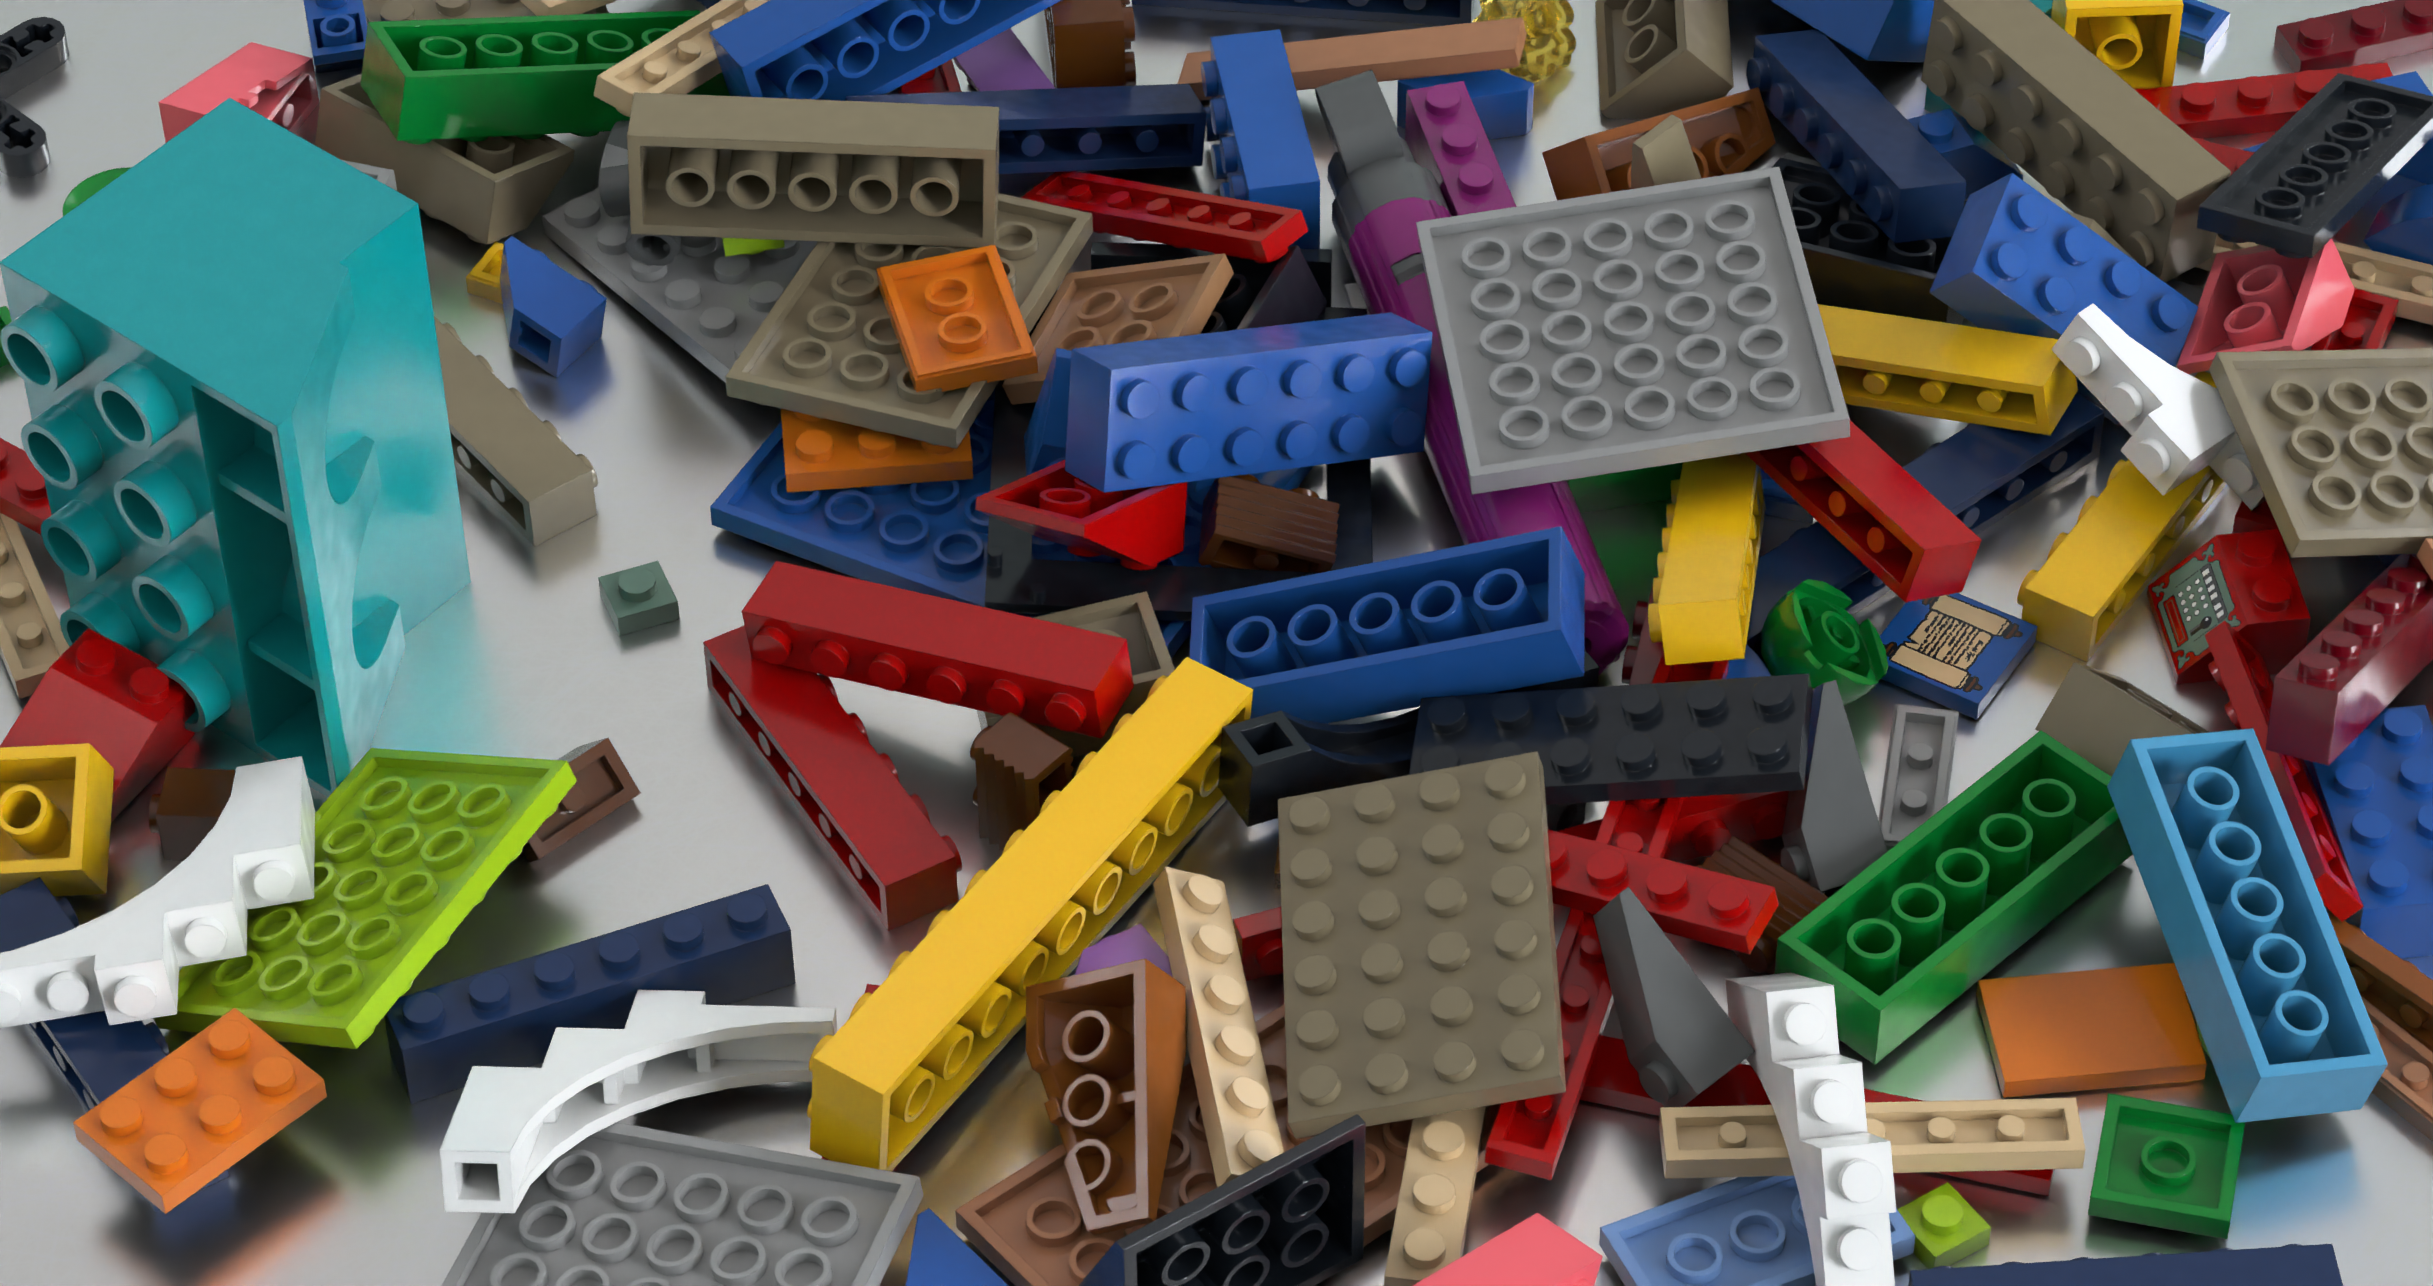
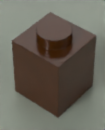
M167 767L161 794H152L148 814L151 833H159L164 860L184 861L213 829L231 796L236 770Z

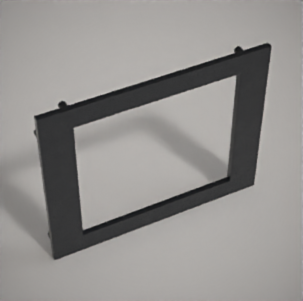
M1050 302L1048 303V305L1046 306L1045 310L1043 311V313H1042L1041 316L1039 317L1038 321H1037L1036 324L1034 325L1033 329H1032L1031 332L1029 333V336H1030V337H1031L1033 331L1035 330L1036 326L1038 325L1040 319L1042 318L1043 314L1045 313V311H1046L1047 307L1049 306ZM1325 306L1317 321L1367 315V309ZM1006 379L1000 380L995 387L990 491L1026 476L1024 435L1036 402L1012 405L1002 386ZM1371 459L1326 464L1327 500L1340 504L1337 521L1339 525L1336 532L1338 534L1335 551L1336 559L1330 571L1373 563ZM989 516L985 607L1009 613L1051 614L1147 591L1158 620L1191 621L1193 597L1317 574L1318 572L1158 565L1150 570H1133L1123 567L1120 563L1031 559L1032 534Z

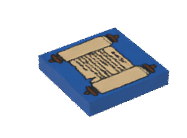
M1959 593L1906 602L1880 635L1886 649L1888 662L1887 673L1881 679L1955 711H1959L1969 717L1978 719L2036 642L2037 626Z

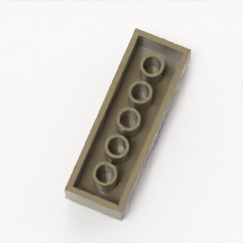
M1934 1L1921 81L1927 85L1933 94L1941 97L1966 119L1972 128L1979 130L2006 154L2010 161L2024 169L2053 198L2058 199L2073 213L2094 219L2141 266L2165 283L2212 258L2217 233L2197 228L2199 205L2230 177L2231 171L2031 1Z
M634 92L627 132L631 234L975 248L995 245L999 184V107Z

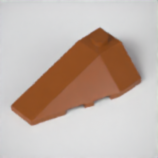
M1759 88L1588 135L1542 152L1556 199L1563 200L1629 190L1631 187L1633 143L1672 114L1682 120L1701 178L1741 173L1776 143Z
M1146 958L1026 986V1052L1032 1069L1040 1074L1049 1100L1044 1105L1050 1122L1058 1127L1067 1153L1064 1164L1086 1229L1093 1235L1148 1224L1155 1221L1187 1050L1186 986Z

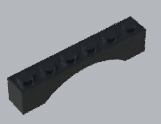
M1584 649V676L1495 693L1597 687L1599 666ZM1419 708L1396 717L1363 724H1324L1303 720L1280 710L1222 727L1218 788L1247 827L1277 819L1278 799L1409 775Z

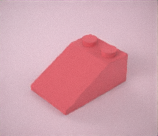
M2331 238L2312 258L2284 257L2278 254L2274 248L2263 245L2217 253L2200 298L2198 310L2177 364L2178 369L2187 374L2208 371L2217 352L2303 351L2341 328L2344 324L2355 288L2333 239Z

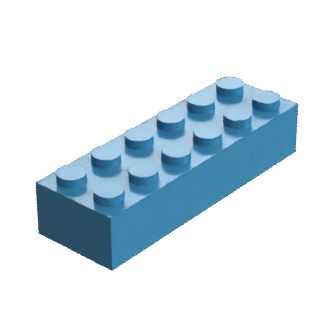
M2254 729L2130 739L2107 788L2235 1123L2362 1109L2388 1063Z

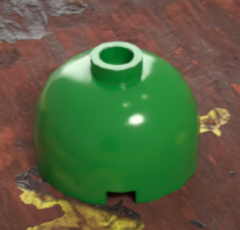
M1812 579L1801 582L1777 601L1769 611L1759 636L1762 662L1771 676L1809 674L1812 689L1823 683L1836 680L1844 706L1869 693L1879 683L1877 681L1886 675L1888 670L1886 649L1876 628L1868 618L1859 625L1854 617L1845 610L1853 603L1845 593L1826 582Z

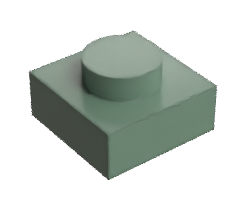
M658 560L598 577L600 596L619 636L680 619L678 600Z

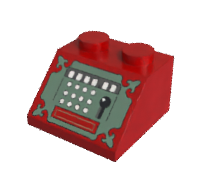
M2279 529L2216 535L2148 586L2147 598L2176 684L2215 681L2208 667V664L2214 661V658L2204 635L2223 621L2231 625L2262 655L2269 675H2277L2306 647L2311 617Z

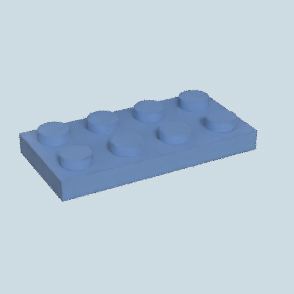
M1795 1176L1737 1177L1600 1227L1599 1245L1625 1286H1816L1810 1244ZM1896 1208V1212L1889 1213L1893 1261L1913 1254L1915 1243L1914 1233Z

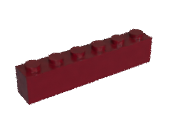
M2401 554L2275 676L2266 750L2329 766L2433 660V581L2416 556L2417 554Z

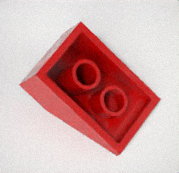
M1062 460L976 497L975 510L1043 540L1067 545V551L1071 554L1086 557L1106 555L1120 559V564L1125 568L1150 570L1156 568L1159 562L1184 551L1187 482L1104 493L1066 472L1065 460Z
M88 628L49 667L1 743L0 748L90 743L114 768L112 823L195 735V732L185 729V722L195 712V703L178 682L157 669L158 664Z

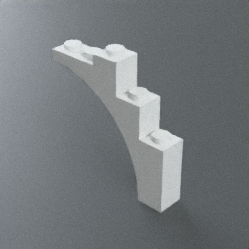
M2095 304L2090 305L2075 316L2051 350L2130 433L2131 437L2120 451L2163 496L2209 465L2251 510L2266 501L2217 388L2171 366L2129 337Z
M302 756L236 767L231 796L213 829L184 861L155 885L113 911L72 930L15 950L0 953V1028L105 1011L109 1026L177 1014L179 967L246 956L249 909L314 899L315 808Z
M1791 972L1725 979L1728 1017L1755 1050L1746 1060L1758 1075L1772 1104L1788 1150L1806 1224L1816 1286H1895L1889 1213L1896 1212L1891 1141L1867 1131L1862 1062L1839 1055L1834 985Z
M637 990L624 1029L556 1027L541 1068L472 1066L440 1148L445 1211L515 1213L530 1185L555 1159L588 1136L631 1115L675 1100L729 1088L779 1082H812L809 1060L818 1042L828 1034L834 1036L837 1032L836 1008L706 1005L705 991Z

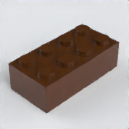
M1061 0L1044 10L1052 78L1055 88L1136 86L1134 51L1125 52V50L1131 49V42L1135 41L1133 7H1126V5H1130V0Z

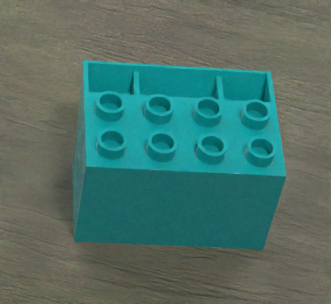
M228 98L0 261L12 321L2 329L0 339L8 361L24 380L32 420L23 426L21 440L27 456L44 477L51 516L42 522L41 536L47 551L64 573L70 608L61 615L60 627L69 647L90 628L159 665L157 669L178 682L195 703V712L185 722V729L192 732H200L211 724L268 761L302 756L309 786L328 798L370 750L406 648L404 635L471 583L419 204L239 102Z

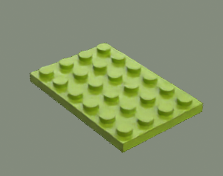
M370 748L315 812L314 899L249 909L246 956L183 966L179 971L177 1014L153 1018L159 1029L199 1033L230 1010L236 1008L276 1041L358 1049L373 1034L376 1025L399 997L411 988L413 980L436 952L448 943L450 935L473 907L484 899L487 890L505 868L521 854L524 845L542 823L557 810L558 804L577 782L568 762L563 760Z

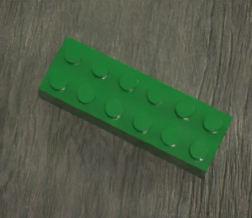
M699 10L368 22L360 85L397 141L411 144H427L432 139L460 138L465 141L480 142L494 136H517L523 139H538L543 137L544 134L560 133L591 137L599 134V132L611 131L614 124L618 121L630 119V117L619 113L612 105L593 96L597 76L701 12ZM722 72L687 93L688 95L730 96Z
M2040 730L1781 935L1777 940L1775 974L1791 972L1834 985L1838 1039L1876 1065L2133 855L2107 788L2111 776Z

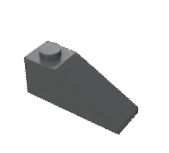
M1836 680L1823 683L1812 689L1813 697L1804 790L1789 791L1782 839L1785 848L1781 850L1782 867L1822 893L1842 888L1887 852Z
M1629 887L1619 893L1593 916L1628 1059L1639 1073L1640 1083L1651 1098L1662 1103L1664 1107H1683L1755 1052Z

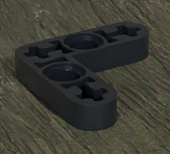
M48 17L32 18L0 35V68L9 69L0 73V171L10 177H32L46 169L50 162L46 132L40 125L4 101V99L57 69L67 61L69 49L65 28L56 19Z

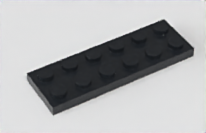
M2338 73L2199 205L2197 228L2217 233L2221 239L2228 242H2252L2271 247L2284 257L2312 258L2433 137V96Z
M1809 674L1421 698L1409 775L1538 751L1544 769L1546 805L1804 790L1813 690Z

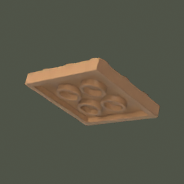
M1225 253L1067 273L1030 337L1037 355L1038 373L1009 378L1002 385L1011 404L1037 402L1056 348L1072 350L1082 347L1201 334L1234 274Z

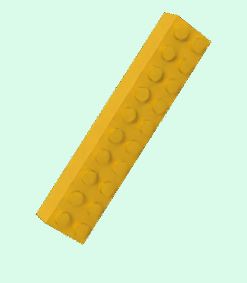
M1188 657L1168 677L1162 675L1155 681L1146 701L1133 715L1126 713L1118 721L1111 738L1097 753L1091 751L1084 757L1075 777L1062 791L1055 790L1047 797L1041 807L1039 816L1025 831L1019 829L1011 835L999 859L987 871L981 869L973 876L967 886L965 895L950 911L942 910L934 918L926 937L912 952L904 951L898 956L891 967L888 978L873 994L867 992L858 999L849 1019L834 1036L828 1034L818 1042L809 1060V1071L812 1072V1096L808 1104L807 1116L811 1119V1151L830 1161L891 1172L1026 1023V986L1067 977L1077 967L1082 951L1095 945L1104 937L1158 877L1165 866H1168L1227 800L1218 788L1222 727L1250 719L1253 698L1252 688Z

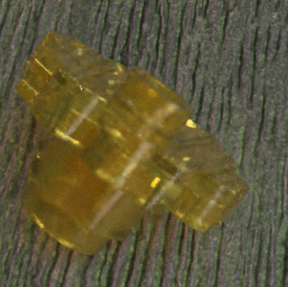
M1480 0L1482 11L1473 22L1523 17L1527 33L1520 64L1517 68H1508L1510 74L1534 83L1552 77L1556 70L1569 66L1571 54L1576 48V39L1568 28L1574 20V12L1567 0Z

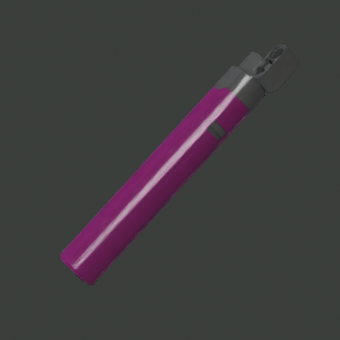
M1372 70L1316 87L1315 94L1319 109L1336 151L1328 164L1327 174L1328 182L1335 196L1332 203V223L1370 315L1392 312L1433 332L1424 447L1464 545L1562 526L1585 573L1584 649L1599 666V675H1601L1613 662L1620 658L1621 652L1628 643L1629 624L1567 480L1473 495L1471 492L1417 238L1416 222L1452 217L1440 186L1432 171L1416 163L1406 140L1399 137L1389 107Z

